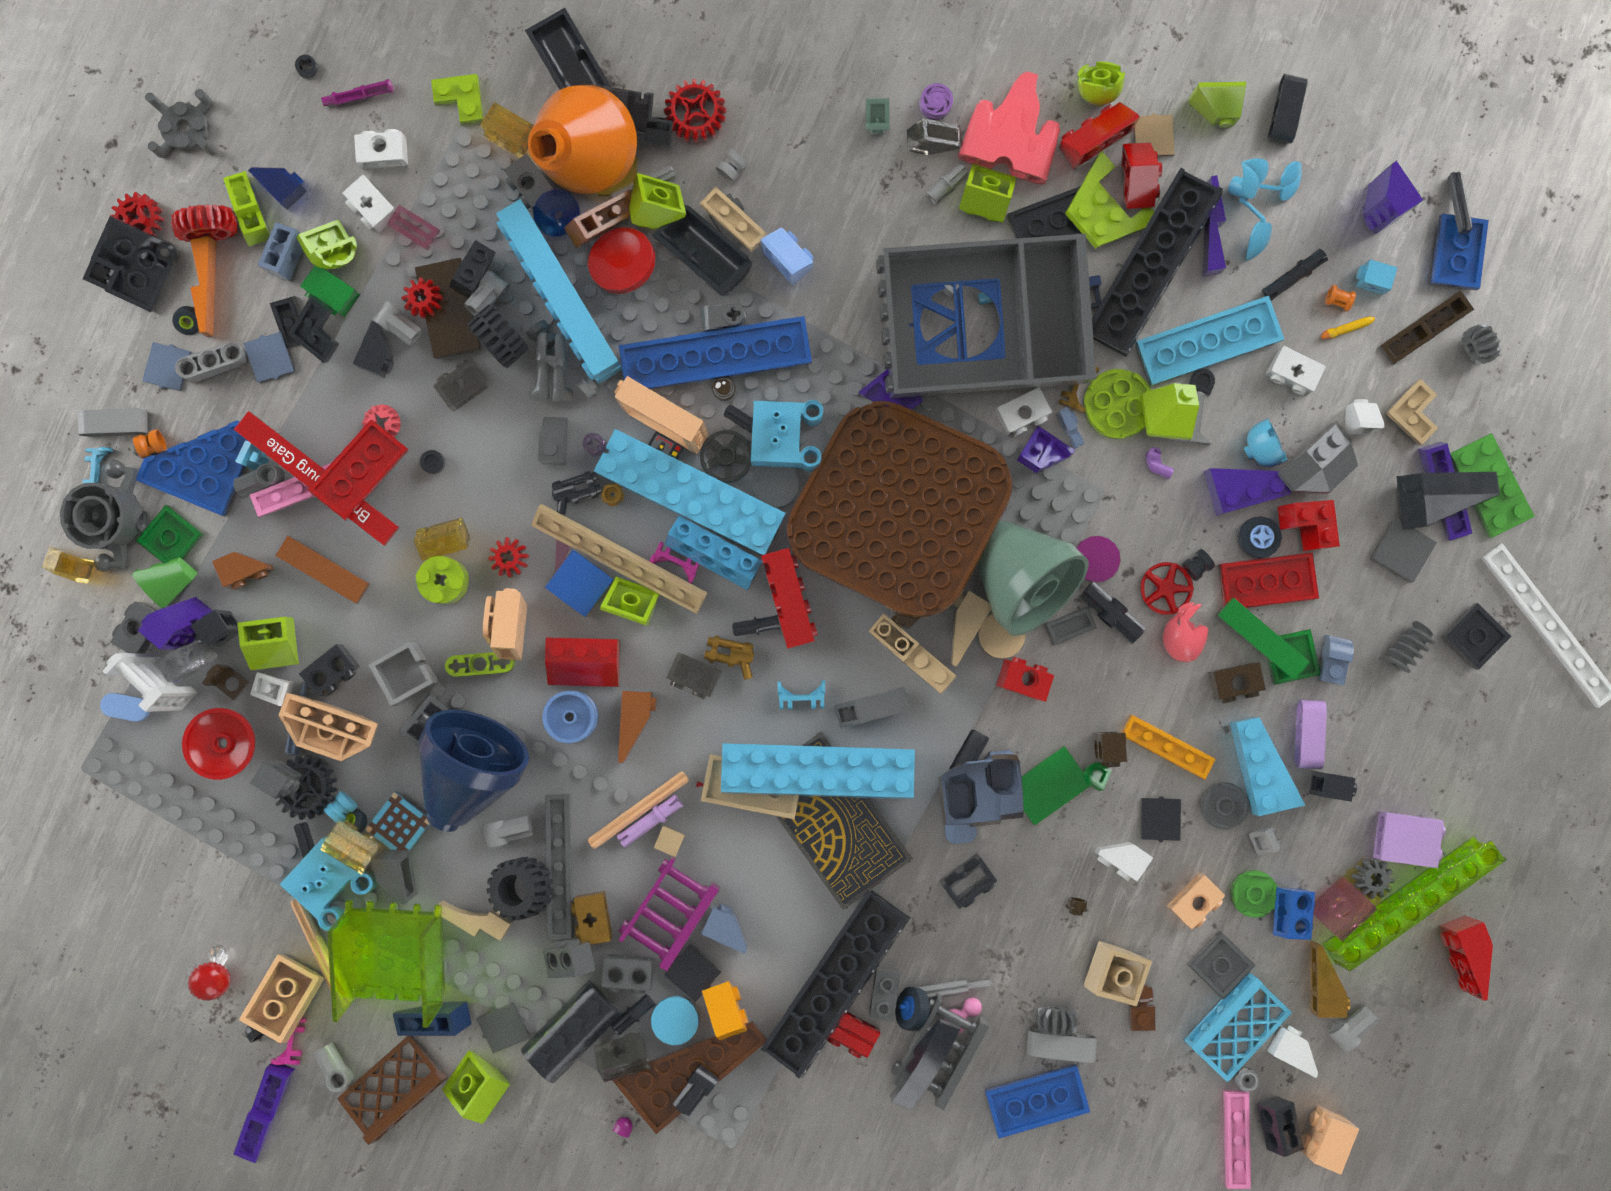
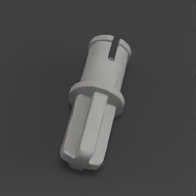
M959 163L946 176H941L940 181L931 190L926 192L927 197L934 204H937L949 191H953L954 186L968 174L966 167Z

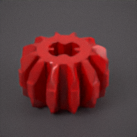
M419 277L418 284L410 280L412 287H403V290L407 293V295L401 297L404 302H407L404 308L407 311L411 310V315L414 317L419 314L422 319H425L427 312L434 316L435 313L432 309L434 307L441 309L437 302L443 300V296L438 294L441 290L438 285L434 286V282L431 279L425 283V280ZM420 295H422L423 297L424 295L426 296V299L424 301L422 299L419 300L418 298Z
M506 537L504 545L501 541L497 540L496 545L499 548H490V551L495 553V556L488 557V560L496 561L491 566V569H499V576H503L506 572L507 576L512 578L513 570L516 574L520 575L522 572L519 566L527 568L528 564L522 562L523 559L529 558V554H522L527 547L525 545L519 546L520 541L518 539H515L511 544L510 538ZM511 554L514 557L513 561H507V559H504V555Z

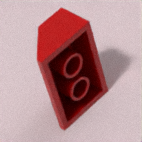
M1121 102L1114 106L1109 104L1100 111L1101 115L1095 119L1093 117L1086 119L1077 131L1074 132L1072 129L1061 137L1062 141L1058 148L1075 170L1131 133L1140 118L1139 114Z
M546 637L545 667L548 685L619 687L620 639Z

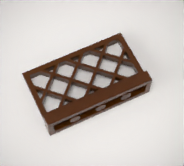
M407 1036L337 1099L364 1134L362 1138L370 1145L382 1138L445 1082L448 1077L444 1071H439L415 1038ZM408 1043L414 1048L413 1059L402 1058L403 1047ZM387 1061H397L395 1075L384 1074ZM401 1062H413L412 1076L400 1075ZM418 1063H425L431 1072L426 1077H416ZM370 1076L379 1077L377 1091L366 1090L367 1079ZM383 1078H395L393 1092L382 1091ZM400 1079L411 1080L408 1093H398ZM352 1092L361 1093L359 1107L351 1106L346 1099ZM365 1094H377L375 1108L364 1107ZM382 1095L393 1096L390 1109H380ZM364 1111L375 1112L374 1123L369 1127L363 1122Z

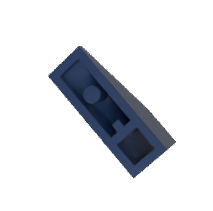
M467 1001L443 1002L395 1011L393 1013L397 1036H456L472 1024Z

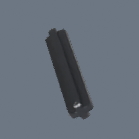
M1452 172L1448 176L1457 229L1459 234L1467 235L1473 227L1463 176L1461 172Z

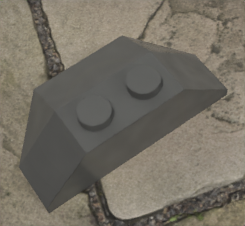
M1334 421L1277 475L1292 492L1328 494L1358 466L1352 439L1340 424Z

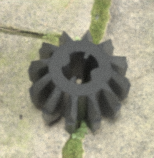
M1485 323L1478 324L1463 332V337L1461 338L1464 344L1463 349H1465L1466 355L1470 357L1472 362L1481 365L1489 363L1500 356L1502 348L1499 343L1501 341L1497 338V333L1493 332L1491 326H1487Z
M1372 858L1370 862L1363 859V867L1359 865L1354 866L1358 874H1352L1351 876L1358 881L1353 884V887L1360 888V895H1367L1370 899H1374L1376 895L1379 898H1383V890L1391 891L1388 883L1392 884L1395 881L1389 878L1393 871L1392 869H1386V862H1378L1376 858ZM1372 874L1375 878L1374 882H1372L1373 880L1370 878Z
M1059 1005L1038 1008L1036 1022L1037 1028L1042 1033L1070 1035L1076 1032L1077 1018L1074 1009Z

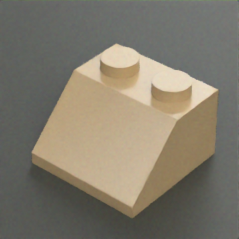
M1099 941L1083 986L1097 996L1137 1006L1152 961L1119 946Z

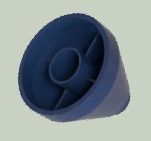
M443 710L431 715L426 721L419 738L424 807L428 813V822L441 831H456L459 826L467 824L518 784L529 761V753L523 741L503 724L478 713L464 710Z

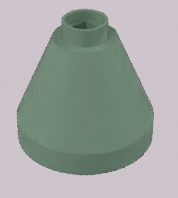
M1001 521L977 564V568L995 620L1010 635L1019 636L1045 623L1070 600L1083 582L1089 564L1088 559L1071 543L1007 521Z

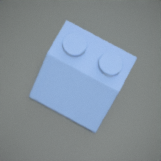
M780 228L761 239V251L793 286L813 268L812 259L814 257L806 248L801 249L797 244L798 240L791 231L786 232L783 228Z

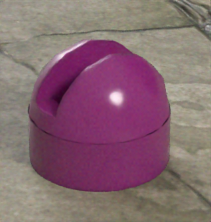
M621 1117L615 1122L612 1130L622 1137L629 1138L633 1125L629 1118Z

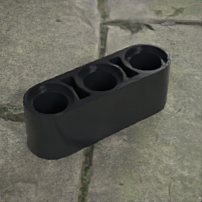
M1283 74L1278 87L1268 139L1288 144L1293 143L1306 93L1307 78Z

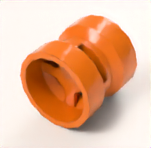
M158 429L150 431L145 436L140 434L133 437L134 447L142 459L151 456L154 452L161 453L167 449L165 439Z

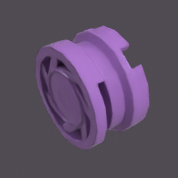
M930 84L922 92L919 102L920 111L928 119H942L951 110L953 104L952 92L944 84Z

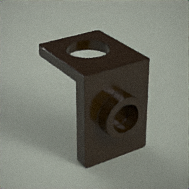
M228 664L214 665L207 672L206 678L202 682L205 686H216L232 700H235L249 683ZM230 677H235L239 682L238 688L234 691H230L226 687V681Z

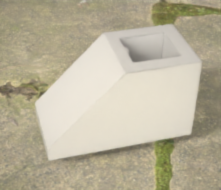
M1130 842L1098 847L1094 851L1099 855L1098 861L1108 868L1111 864L1119 869L1117 874L1127 881L1130 878L1138 881L1153 857Z

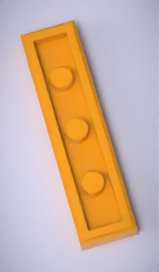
M1130 715L1122 730L1123 733H1126L1127 740L1203 780H1206L1216 760L1134 715Z

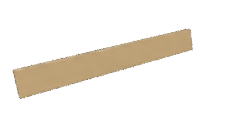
M540 504L537 508L531 526L695 614L699 612L707 596L706 591L543 504Z

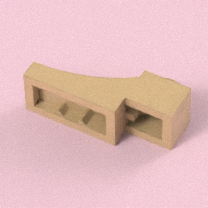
M444 900L438 903L434 910L436 914L474 937L483 930L499 941L505 937L514 922L508 920V917H500V911L495 912L491 910L489 913L472 912L453 906Z

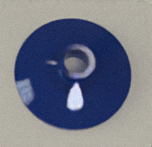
M552 189L543 193L537 199L533 208V217L537 227L543 233L555 237L566 235L567 232L564 227L580 215L576 199L569 192L561 189ZM561 211L562 217L556 219L555 213Z

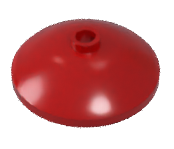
M212 708L199 713L189 722L182 738V751L189 767L198 775L213 780L228 779L242 772L252 760L256 746L255 734L248 720L240 713L228 708ZM223 739L227 741V746L225 748L221 746V741Z

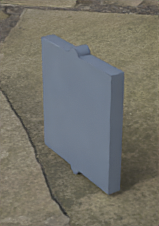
M282 332L268 336L260 335L258 339L243 343L257 383L271 378L278 379L281 375L295 371Z
M153 342L142 381L158 385L161 389L166 387L181 391L184 379L176 373L175 365L179 359L191 355V351L175 348L173 344L167 346Z

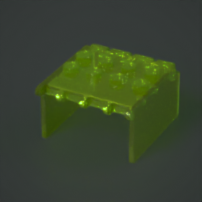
M346 900L345 912L327 931L332 1021L338 1022L355 998L372 999L375 992L376 999L396 1000L398 993L399 1001L418 1002L421 995L423 1027L428 1028L443 1005L442 996L445 993L442 906L435 905L434 912L421 911L420 904H414L413 911L398 910L397 903L391 902L389 909H374V902L367 901L366 908L353 907V900Z

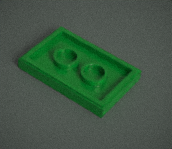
M1065 746L1021 776L1024 812L1035 826L1090 787L1084 779V772Z

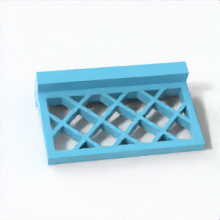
M1249 972L1224 999L1217 1003L1184 1041L1228 1082L1292 1012L1257 977ZM1261 989L1264 992V1003H1253V995ZM1264 1007V1019L1253 1020V1008ZM1269 1007H1279L1283 1010L1277 1018L1269 1019ZM1248 1008V1020H1237L1239 1010ZM1253 1024H1264V1032L1260 1036H1253ZM1237 1025H1248V1036L1237 1037ZM1225 1026H1232V1037L1221 1038V1030ZM1248 1041V1049L1244 1053H1237V1042ZM1232 1042V1054H1221V1043ZM1216 1043V1055H1205L1202 1052L1208 1044ZM1221 1059H1232V1066L1224 1073L1221 1070Z

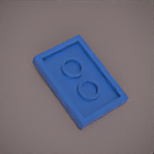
M1442 213L1439 216L1430 284L1469 290L1480 289L1489 220L1471 217L1473 229L1469 234L1461 235L1458 233L1455 215Z

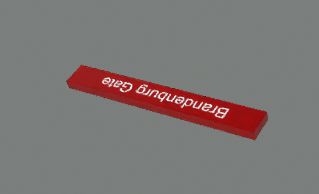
M250 411L245 414L234 428L237 433L308 488L325 471L323 467ZM365 500L349 517L352 522L383 546L387 545L400 528Z

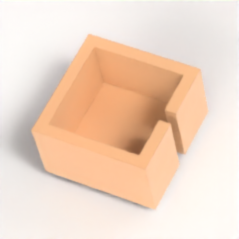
M1317 1106L1316 1110L1310 1115L1308 1131L1302 1136L1304 1149L1301 1152L1314 1164L1341 1175L1359 1128L1344 1116Z

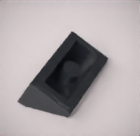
M971 729L949 769L964 761H977L989 741V737Z

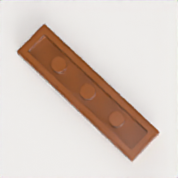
M288 535L275 555L356 604L359 603L370 583Z

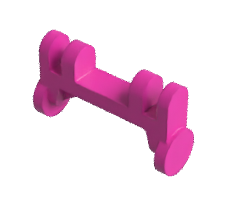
M660 542L650 562L657 564L658 562L669 561L682 567L688 576V582L692 584L700 564L696 562L695 566L691 565L693 560L689 558L685 562L671 556L670 552L672 549L669 547L666 548L665 552H662L664 543Z
M301 1018L299 1023H306V1018ZM297 1025L288 1040L287 1048L280 1056L272 1058L271 1064H300V1060L292 1059V1056H301L302 1050L293 1049L295 1032H305V1026Z

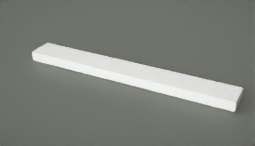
M1503 543L1498 544L1482 556L1483 562L1596 708H1600L1611 699L1610 682Z

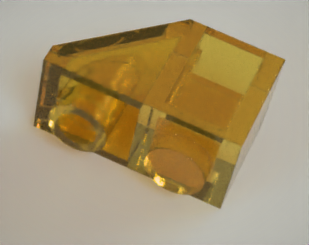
M49 545L41 568L75 582L88 583L94 567V561Z

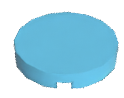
M672 996L661 1000L654 1008L651 1017V1025L656 1037L670 1045H681L689 1041L696 1033L699 1024V1016L695 1005L687 998L681 996Z

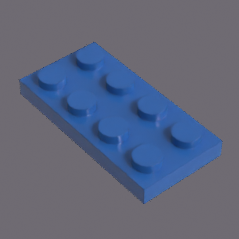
M1076 1064L985 1090L999 1139L1090 1113Z

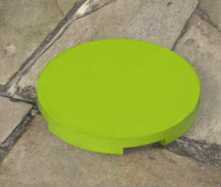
M1111 369L1099 374L1089 384L1083 399L1084 414L1088 423L1096 432L1108 438L1125 439L1136 435L1146 427L1140 396L1142 393L1151 391V387L1136 372L1124 369Z

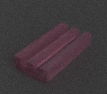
M401 205L397 207L387 223L389 227L427 251L430 248L431 242H434L436 234L440 233L438 228ZM402 212L431 231L430 234L400 217V213ZM395 221H399L426 238L425 242L396 225Z

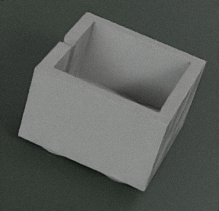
M409 641L368 664L391 706H399L439 683L431 666L423 664L427 659L417 641Z

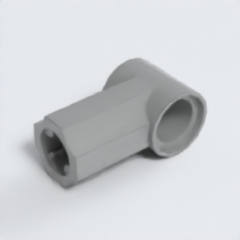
M490 270L481 279L479 288L464 303L465 308L475 316L488 304L493 305L496 301H501L508 293L511 285Z
M386 301L372 320L389 333H394L403 342L412 346L419 340L423 330L403 316L404 314L395 306Z
M528 815L482 825L487 849L507 844L508 841L533 835Z
M1363 1005L1346 1020L1335 1023L1329 1029L1328 1034L1344 1053H1348L1360 1044V1038L1377 1025L1379 1021L1373 1012Z
M333 1042L313 1053L326 1078V1086L330 1091L340 1092L352 1084L354 1074L344 1064ZM337 1074L342 1075L344 1079L343 1085L337 1083Z

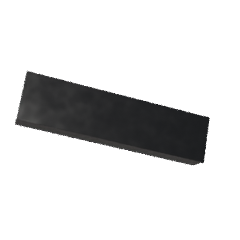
M1183 168L1179 169L1093 315V340L1127 358L1222 197L1223 188H1217L1187 173Z
M873 890L867 891L761 1050L767 1052L792 1071L797 1078H803L911 917Z

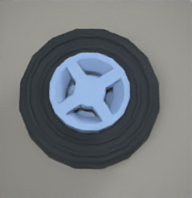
M1263 516L1253 517L1240 528L1238 535L1239 545L1243 552L1250 557L1266 558L1276 553L1280 547L1282 533L1278 524L1272 519Z

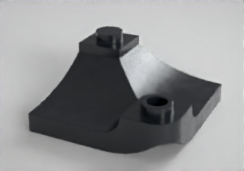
M110 215L82 279L105 289L107 293L151 312L177 258V249L171 242L149 234ZM161 249H168L170 253L169 256H163L161 254Z

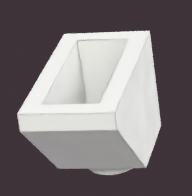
M1356 399L1354 403L1347 405L1345 413L1346 433L1369 435L1383 429L1384 421L1377 403H1368L1369 400Z
M1280 1025L1267 1051L1282 1061L1317 1078L1318 1071L1308 1041L1301 1037L1302 1032L1290 1025L1287 1029Z

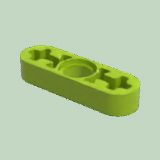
M494 652L454 655L446 660L445 670L453 677L508 673L513 670L516 661L510 660V664H506L505 669H503L502 665H493L494 670H491L492 661L490 656H493V661L502 660L498 659ZM479 657L484 658L487 662V666L483 671H477L474 667V662ZM470 658L469 668L471 672L467 673L468 668H459L458 673L451 669V665L455 664V660H458V663L465 664L468 663L466 659Z

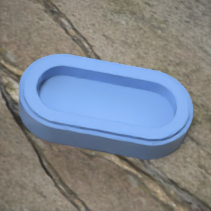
M109 693L102 698L100 703L102 712L109 717L129 721H142L150 714V712H145L138 706L143 698Z

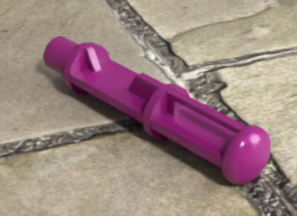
M386 79L385 81L369 85H361L353 90L340 93L332 92L331 95L321 97L324 107L329 105L339 106V104L355 100L368 99V97L389 92L392 93L393 84L391 80Z

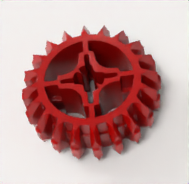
M695 78L692 79V84L690 85L684 80V87L681 88L676 84V92L669 91L668 93L671 99H665V105L667 106L664 108V114L667 115L665 120H673L672 132L676 131L678 138L684 135L685 141L688 142L690 137H693L694 143H698V137H702L703 141L706 142L707 134L714 137V129L720 131L722 129L720 123L726 120L723 115L727 113L726 107L723 106L725 99L719 98L721 92L720 90L714 91L712 83L706 87L704 79L700 82V85L697 84ZM698 95V96H697L696 98H694V99H689V98H687V97H689V96ZM707 100L714 106L712 117L705 110ZM679 105L686 112L683 122L676 115ZM697 122L703 123L701 126H692Z
M205 204L188 206V208H181L171 215L172 231H174V236L181 241L191 242L190 240L206 236H210L215 241L227 239V237H233L238 232V220L234 210L224 205Z

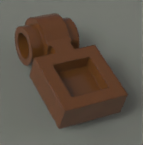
M1144 985L1138 1005H1129L1131 1031H1156L1155 1006L1147 1005L1149 1002H1153L1152 987Z

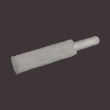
M966 980L918 988L923 989L929 999H934L937 993L942 995V998L968 994V990L990 987L991 982L990 980L967 983Z

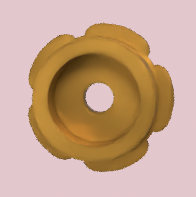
M614 483L603 487L601 499L604 503H608L609 506H617L619 502L623 501L624 492H622L620 485Z

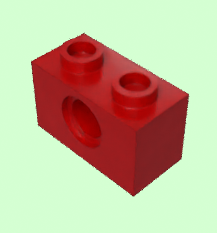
M1013 657L1012 660L1004 659L996 686L1046 702L1055 675L1048 673V668L1041 665L1027 666L1026 660ZM1027 672L1029 674V681L1024 684L1022 676Z

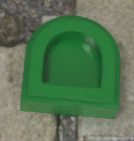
M1095 762L1085 768L1084 779L1088 785L1100 792L1104 790L1112 770L1102 766L1101 763Z

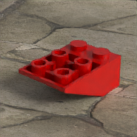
M1465 915L1439 925L1442 932L1440 933L1441 941L1448 947L1451 954L1449 961L1460 977L1457 979L1460 988L1483 1001L1488 1000L1493 943L1485 923Z

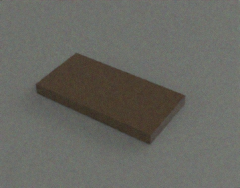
M461 258L415 267L417 281L419 277H422L425 283L431 279L434 282V286L438 285L441 289L438 294L443 296V300L437 302L441 309L434 307L432 310L435 315L431 316L427 312L425 318L435 360L481 350L479 340L467 326V322L474 317L465 308L464 303L469 298L449 287L452 277L462 262ZM420 295L421 299L424 301L426 299V296L424 295L423 297L422 295Z

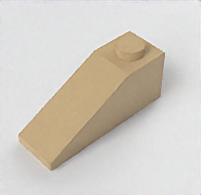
M967 591L965 595L961 594L954 604L957 607L954 612L951 665L957 667L991 610V606L987 601L970 591Z

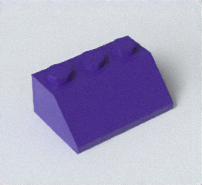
M1397 160L1368 185L1363 217L1365 218L1366 226L1368 229L1373 230L1375 235L1399 220L1423 201Z

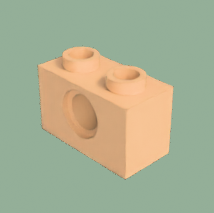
M1199 872L1167 907L1190 929L1198 928L1205 922V916L1211 910L1215 911L1221 906L1225 895L1204 874ZM1196 897L1202 898V905L1199 908L1193 907V900Z

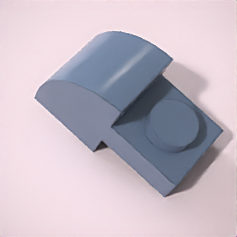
M1325 635L1320 656L1323 660L1319 681L1341 686L1345 685L1349 662L1353 661L1354 648L1351 640Z

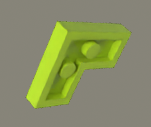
M477 74L431 79L435 105L457 103L461 125L484 122L479 76Z

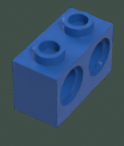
M1276 888L1273 935L1286 939L1311 940L1315 892L1300 888Z

